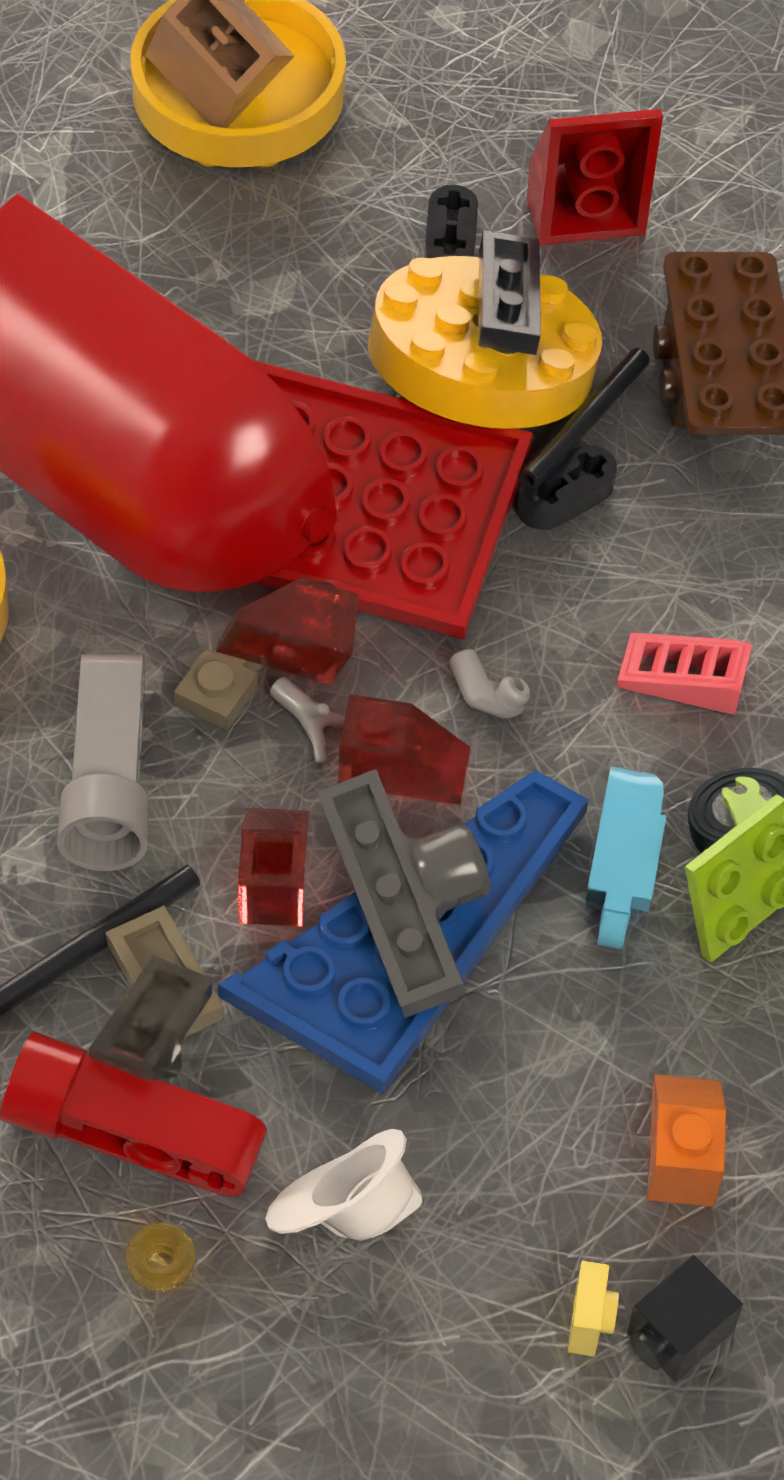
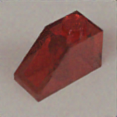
M302 577L238 609L220 637L216 652L331 685L353 654L359 594L337 588L328 582L313 581Z
M354 694L349 695L339 744L338 783L377 769L386 794L461 805L470 756V746L412 703Z

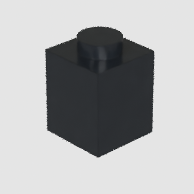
M692 1255L634 1305L627 1334L630 1336V1343L638 1357L653 1370L662 1368L676 1383L735 1331L743 1303L695 1255Z

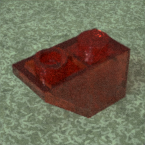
M247 808L242 827L238 875L239 924L303 927L310 811Z

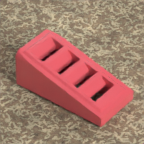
M631 633L619 673L617 687L735 715L752 644L731 639ZM643 655L655 657L651 671H639ZM667 660L678 663L676 673L664 672ZM690 666L702 668L701 674H688ZM715 671L726 675L725 677L713 676V673Z

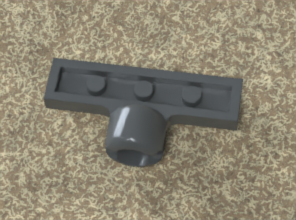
M377 769L318 791L317 795L404 1017L407 1018L466 995L463 981L441 930L440 918L450 909L486 896L491 889L487 866L474 834L466 825L455 824L419 839L407 838L400 829Z

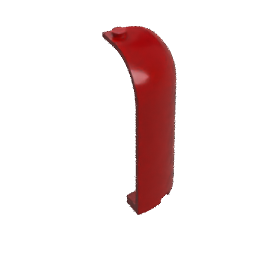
M19 193L0 208V471L124 567L152 583L176 590L212 592L233 589L257 582L285 567L312 543L322 541L337 522L330 472L323 453L306 422L274 381L256 363L231 343Z

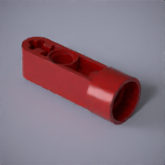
M35 1031L29 1035L17 1058L0 1111V1120L53 1140L60 1137L224 1196H239L244 1193L267 1134L265 1124L249 1112L89 1055L88 1050Z

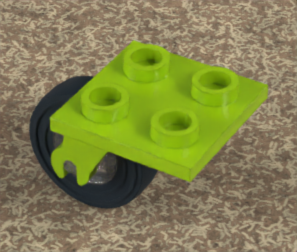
M739 768L720 773L704 782L695 791L689 803L688 824L690 834L701 854L685 866L701 955L702 958L710 963L731 946L743 941L751 930L777 909L784 907V776L771 770Z

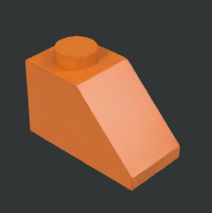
M654 1074L647 1188L648 1201L715 1206L724 1175L726 1106L720 1080Z

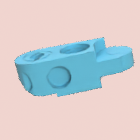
M616 766L610 767L586 901L603 904L597 946L622 950L631 909L649 912L667 817L666 815H660L664 797L663 782L654 774Z

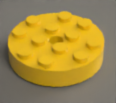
M169 0L156 9L144 21L134 38L130 55L132 98L140 121L161 144L186 158L197 161L203 166L237 168L272 167L278 162L292 158L314 146L332 129L342 111L345 98L346 56L343 41L338 30L328 17L306 0H243L295 56L228 128L210 126L145 56L162 15L176 0Z
M479 257L416 258L409 265L394 272L381 285L377 293L368 336L369 355L374 367L385 382L397 393L417 406L444 418L465 424L488 428L518 429L536 427L558 421L577 410L588 397L601 353L602 335L594 315L578 297L568 290V285L562 279L540 274L541 337L536 355L519 352L505 354L492 348L478 346Z

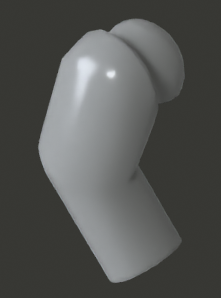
M472 649L459 651L449 660V666L466 704L470 708L502 719L513 718L523 712L524 705L530 699V690L524 680L519 677L513 680L511 676H507L499 683L488 679L477 652Z

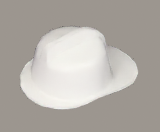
M396 1129L377 1133L351 1152L319 1166L296 1179L269 1206L265 1217L269 1229L284 1234L299 1232L317 1224H322L340 1237L359 1241L374 1238L389 1231L420 1208L423 1202L421 1190L401 1160L407 1142L404 1133Z

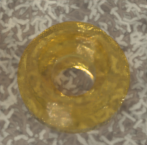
M167 1223L148 1225L138 1231L128 1244L126 1250L127 1269L131 1278L144 1289L154 1292L173 1290L185 1283L193 1272L195 1266L194 1245L190 1237L176 1226ZM156 1253H167L174 1259L169 1266L163 1268L153 1267L148 1262Z

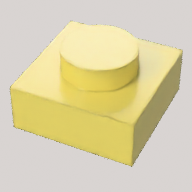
M581 1261L567 1353L595 1357L600 1332L614 1333L619 1292L606 1290L609 1265Z

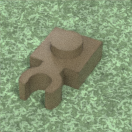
M237 622L231 625L223 637L224 651L222 654L219 655L206 648L203 650L174 690V706L227 731L258 688V673L255 671L262 668L269 659L270 638L263 635L255 647L244 649L239 647L243 640L242 625Z

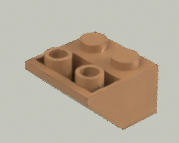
M176 0L162 15L145 54L210 126L228 128L295 56L243 0Z

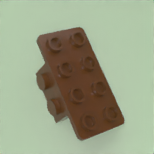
M768 252L668 253L665 256L663 265L668 305L663 325H656L654 328L653 353L655 359H663L664 369H661L659 395L661 403H669L672 426H687L691 433L697 435H784V302L776 258Z

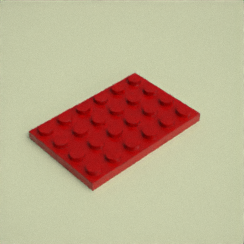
M252 360L287 396L315 437L330 472L337 514V522L322 541L312 543L285 567L254 583L465 640L520 482L518 475L525 467L532 447L533 433L516 428H488L457 422L427 411L409 400Z

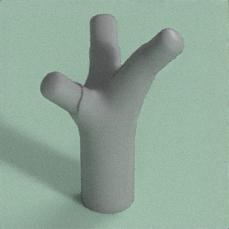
M287 677L278 679L270 690L271 697L300 721L313 745L315 763H326V742L323 728L330 725L349 730L353 724L352 718L330 711L327 704H319Z

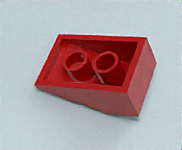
M661 109L548 120L530 159L527 201L536 237L539 239V245L646 235L663 121Z

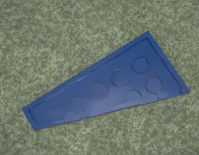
M536 770L476 809V816L463 824L475 836L486 863L487 874L491 882V889L486 896L450 909L440 918L441 930L463 983L587 813L589 799ZM356 892L319 916V923L288 943L284 939L265 952V959L241 976L236 972L218 984L219 998L381 1094L386 1092L450 1003L448 1001L407 1018L404 1017Z

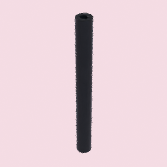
M640 348L632 349L518 475L523 487L528 490H536L642 373L650 362L649 356L644 350Z
M186 864L0 985V1017L106 948L107 931L162 906L167 908L198 888L200 880L195 871Z

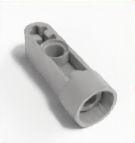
M81 655L72 781L63 789L60 797L57 846L60 853L68 861L82 868L96 871L124 869L140 861L147 851L150 801L147 792L140 786L145 699L144 655Z

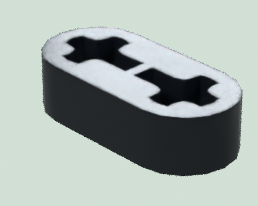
M452 184L439 187L431 194L428 206L424 258L448 257L449 255H444L445 243L456 244L455 255L450 256L474 257L478 200L473 191L465 186ZM448 210H458V221L447 220Z
M583 445L571 450L536 490H528L520 483L516 505L519 518L531 528L550 530L603 502L612 494L615 486L617 473L615 458L605 448L596 445ZM583 470L586 474L579 478V473ZM599 473L600 477L596 479L594 474ZM538 496L541 500L534 502L533 497ZM554 497V503L549 504L547 500Z

